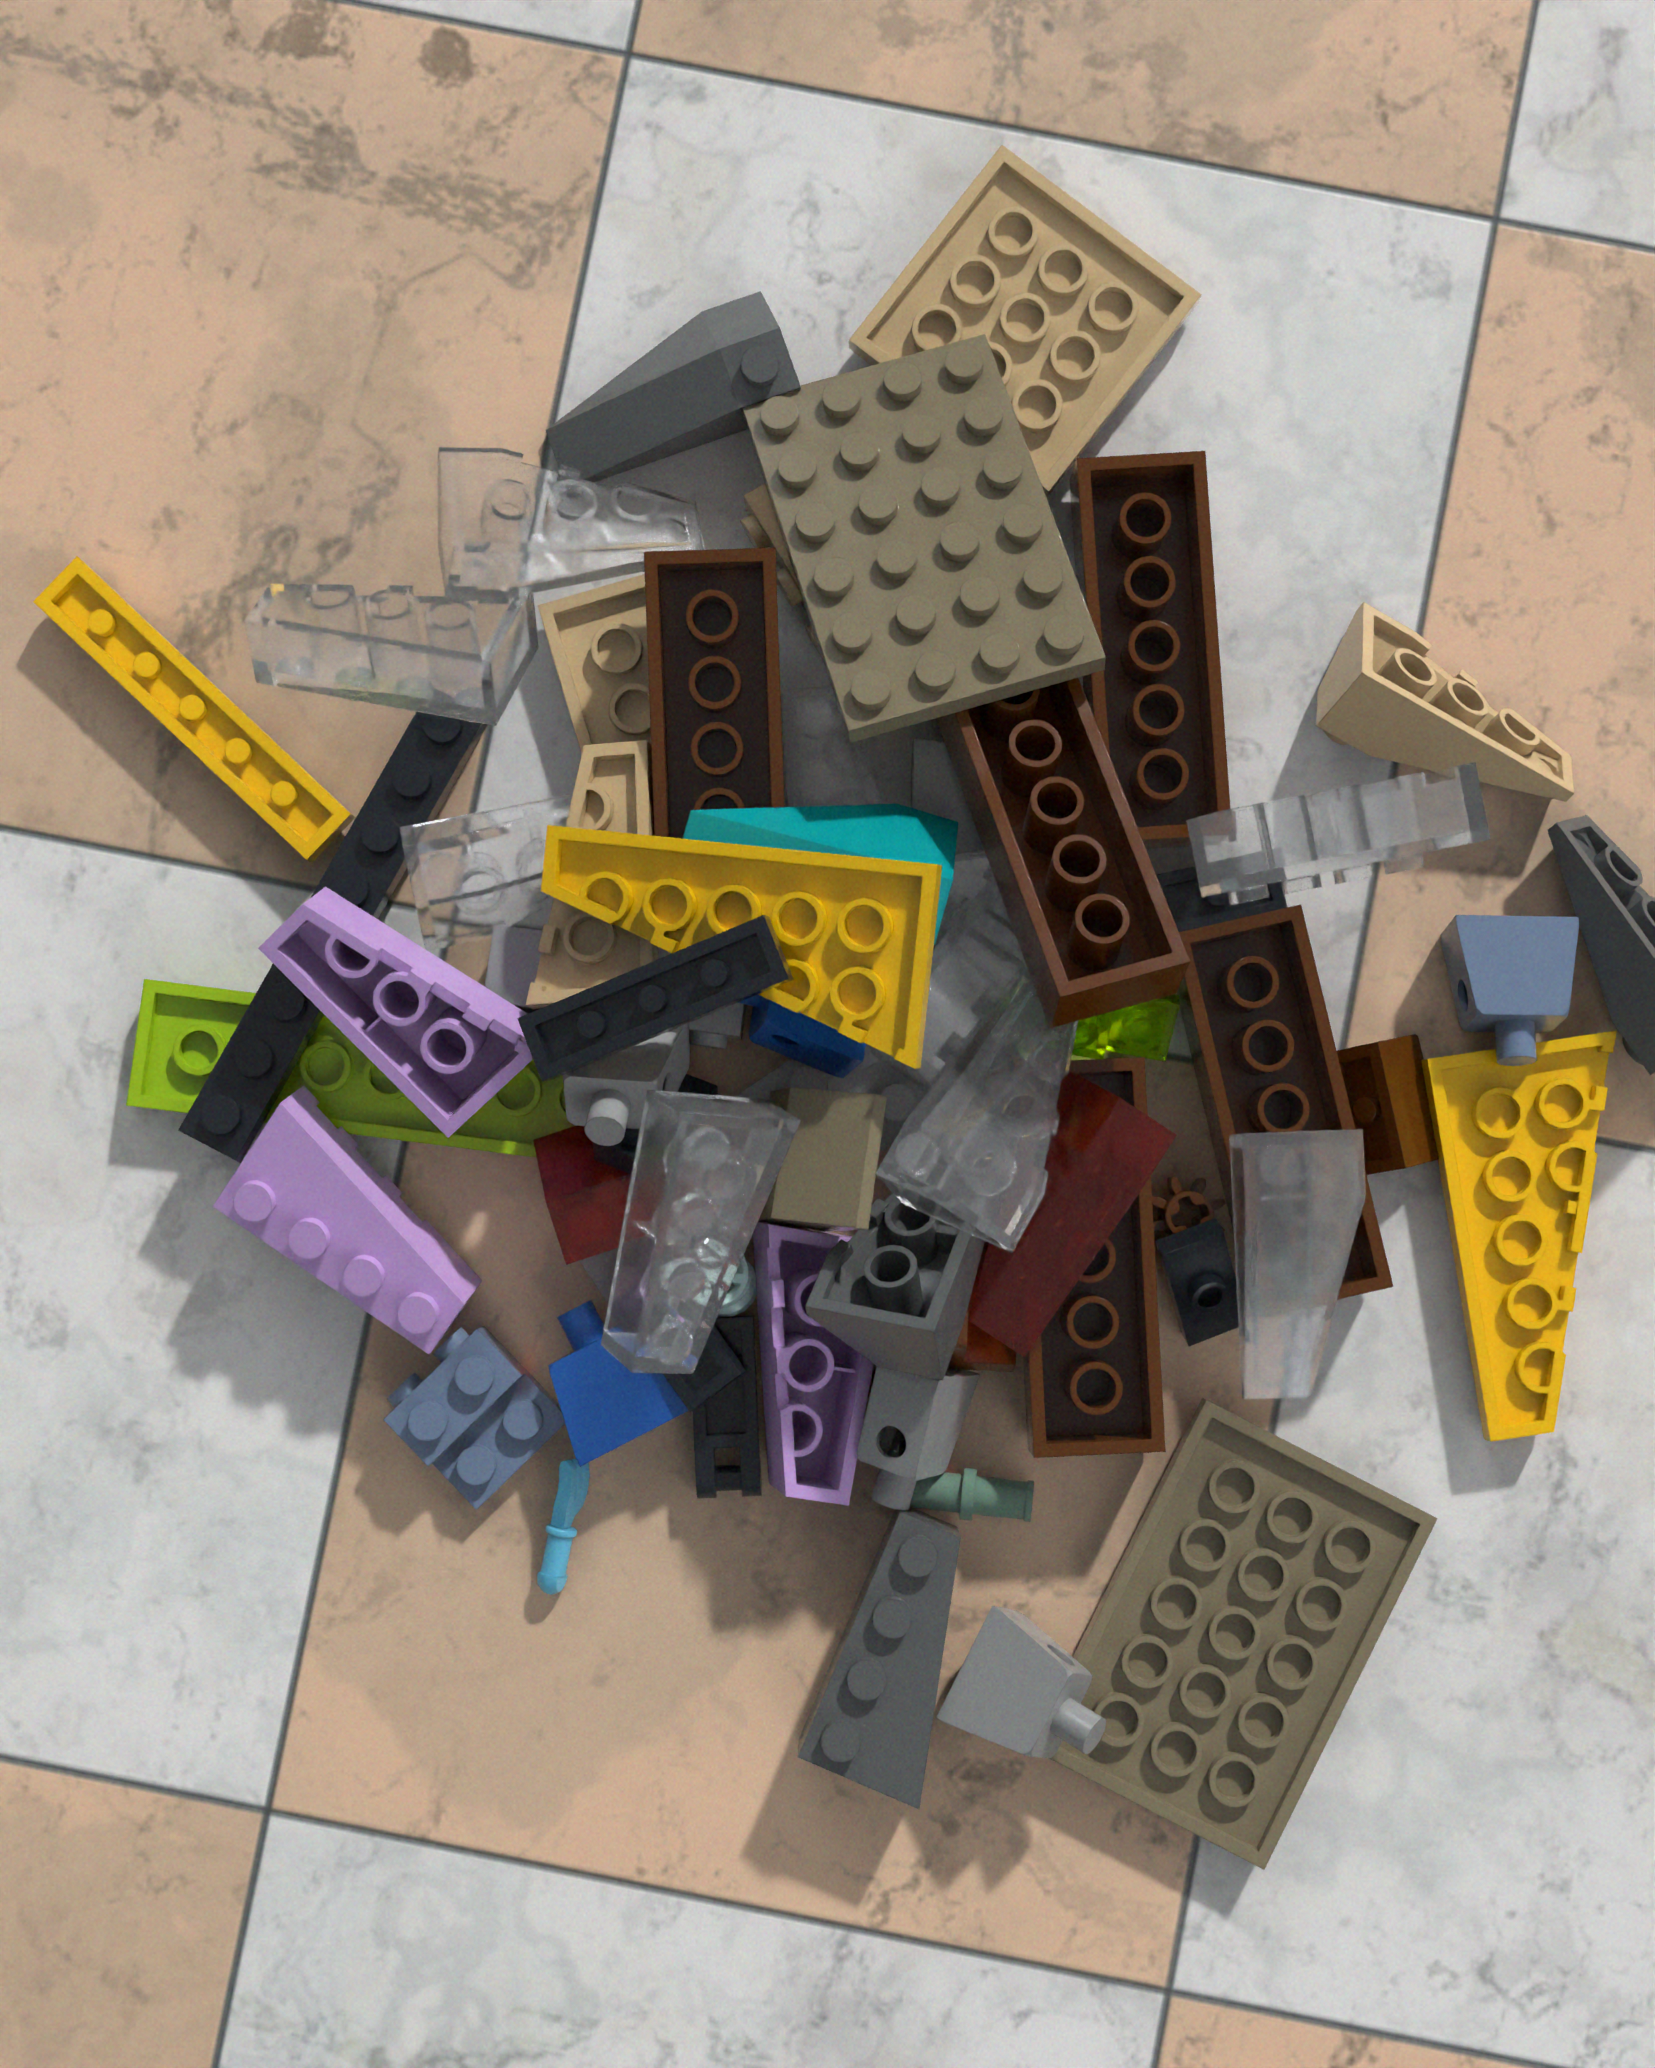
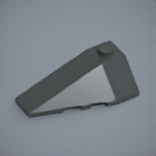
M1588 815L1557 822L1547 831L1576 917H1579V925L1611 1020L1623 1036L1622 1041L1627 1053L1633 1060L1643 1065L1647 1072L1652 1075L1655 1073V897L1649 896L1640 886L1643 877L1639 867Z

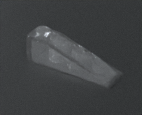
M1363 1129L1229 1135L1242 1398L1311 1397L1366 1198Z

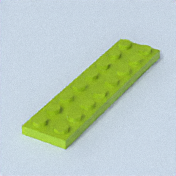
M144 979L126 1106L188 1113L256 993ZM325 1015L264 1123L269 1121L283 1100L302 1086H305L320 1102L316 1106L337 1129L342 1126L348 1134L610 1167L594 1160L593 1143L585 1134V1126L573 1125L567 1120L563 1075L550 1081H541L534 1060H532L448 1138Z

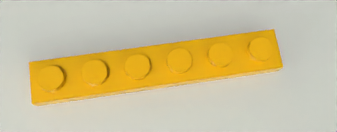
M78 556L33 601L306 860L313 863L356 818Z

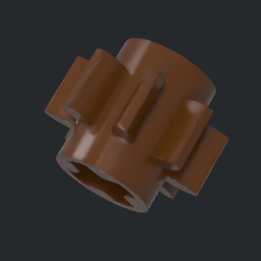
M1176 1177L1167 1178V1186L1170 1194L1164 1198L1152 1196V1205L1158 1208V1219L1153 1221L1154 1231L1164 1230L1167 1234L1172 1235L1187 1229L1183 1225H1173L1171 1215L1180 1211L1178 1200L1181 1198L1185 1204L1197 1205L1199 1207L1200 1214L1191 1219L1192 1227L1213 1219L1214 1210L1223 1207L1226 1204L1225 1199L1208 1200L1202 1195L1206 1188V1179L1197 1178L1192 1183L1189 1191H1183L1181 1182Z

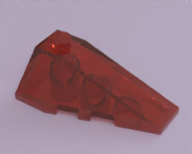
M1056 1064L1020 1119L1012 1158L1001 1192L1000 1204L968 1320L1025 1357L1136 1199L1177 1135L1120 1097Z

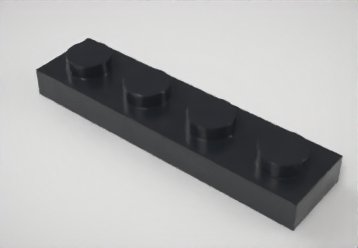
M762 915L517 1019L541 1081H550L792 981L794 978L769 916Z

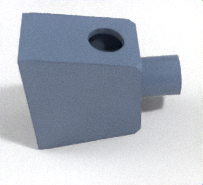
M1455 915L1441 933V946L1460 1026L1467 1032H1495L1496 1059L1498 1064L1504 1066H1523L1535 1063L1537 1061L1535 1033L1552 1032L1567 1018L1571 1002L1579 917Z

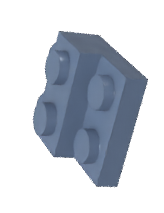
M485 1326L476 1329L470 1336L461 1327L450 1336L433 1354L441 1364L424 1381L416 1373L407 1378L387 1398L395 1409L383 1419L427 1466L433 1464L476 1510L565 1424L559 1403Z

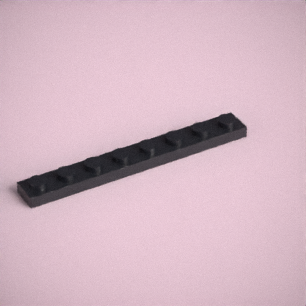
M432 686L430 687L311 897L326 886L376 919L380 917L489 723L487 714ZM272 964L178 1130L239 1163L242 1162L324 1016L274 964Z

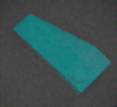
M897 803L691 810L682 839L942 865L935 944L953 882L959 822Z

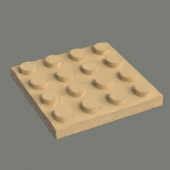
M1001 145L849 339V349L870 365H876L986 334L1047 498L1193 311L1202 294L1005 146Z

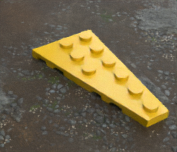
M547 825L541 892L604 922L617 925L670 953L677 952L762 915L769 916L794 980L758 995L836 1029L838 1033L859 1043H865L905 1065L914 1069L921 1068L942 865Z
M1617 1030L1537 1042V1061L1523 1066H1504L1498 1064L1496 1049L1421 1060L1439 1158L1438 1165L1483 1438L1490 1442L1552 1433L1555 1430L1566 1354L1563 1352L1569 1311L1573 1312L1577 1288L1573 1287L1577 1257L1578 1253H1582L1598 1155L1594 1151L1600 1112L1605 1110L1608 1087H1604L1609 1053L1614 1051Z

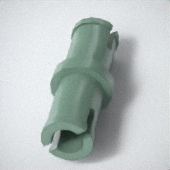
M964 1468L963 1474L944 1472L937 1476L918 1480L909 1507L959 1513V1520L972 1521L973 1515L1023 1519L1026 1522H1031L1034 1481L1028 1480V1482L977 1476V1469Z

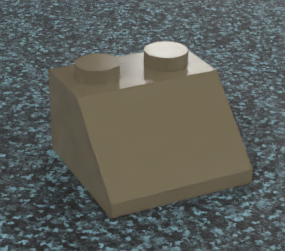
M798 1087L771 1091L770 1099L763 1102L757 1120L758 1138L763 1139L760 1165L753 1167L747 1187L748 1202L754 1204L752 1220L823 1232L868 1230L887 1096Z

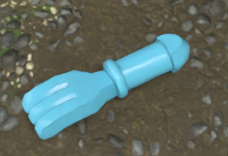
M576 1459L565 1460L560 1463L558 1491L553 1506L551 1524H547L545 1528L548 1535L541 1571L537 1574V1583L544 1593L550 1595L562 1591L568 1577L566 1571L572 1540L577 1536V1530L571 1527L574 1517L583 1507L589 1487V1463L580 1467Z

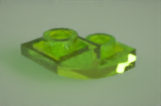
M1173 994L1054 1028H1049L1048 1022L1045 1020L1040 1048L1092 1059H1103L1105 1050L1166 1062L1180 1008L1179 995Z

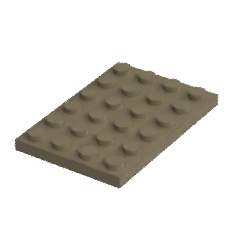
M986 334L801 385L799 390L775 396L766 401L743 408V418L850 743L1105 670V653Z
M1202 1398L1073 1655V1658L1092 1675V1682L1081 1704L1106 1719L1104 1733L1097 1746L1088 1754L1082 1753L1062 1740L1056 1754L1049 1759L1265 1870L1438 1518Z

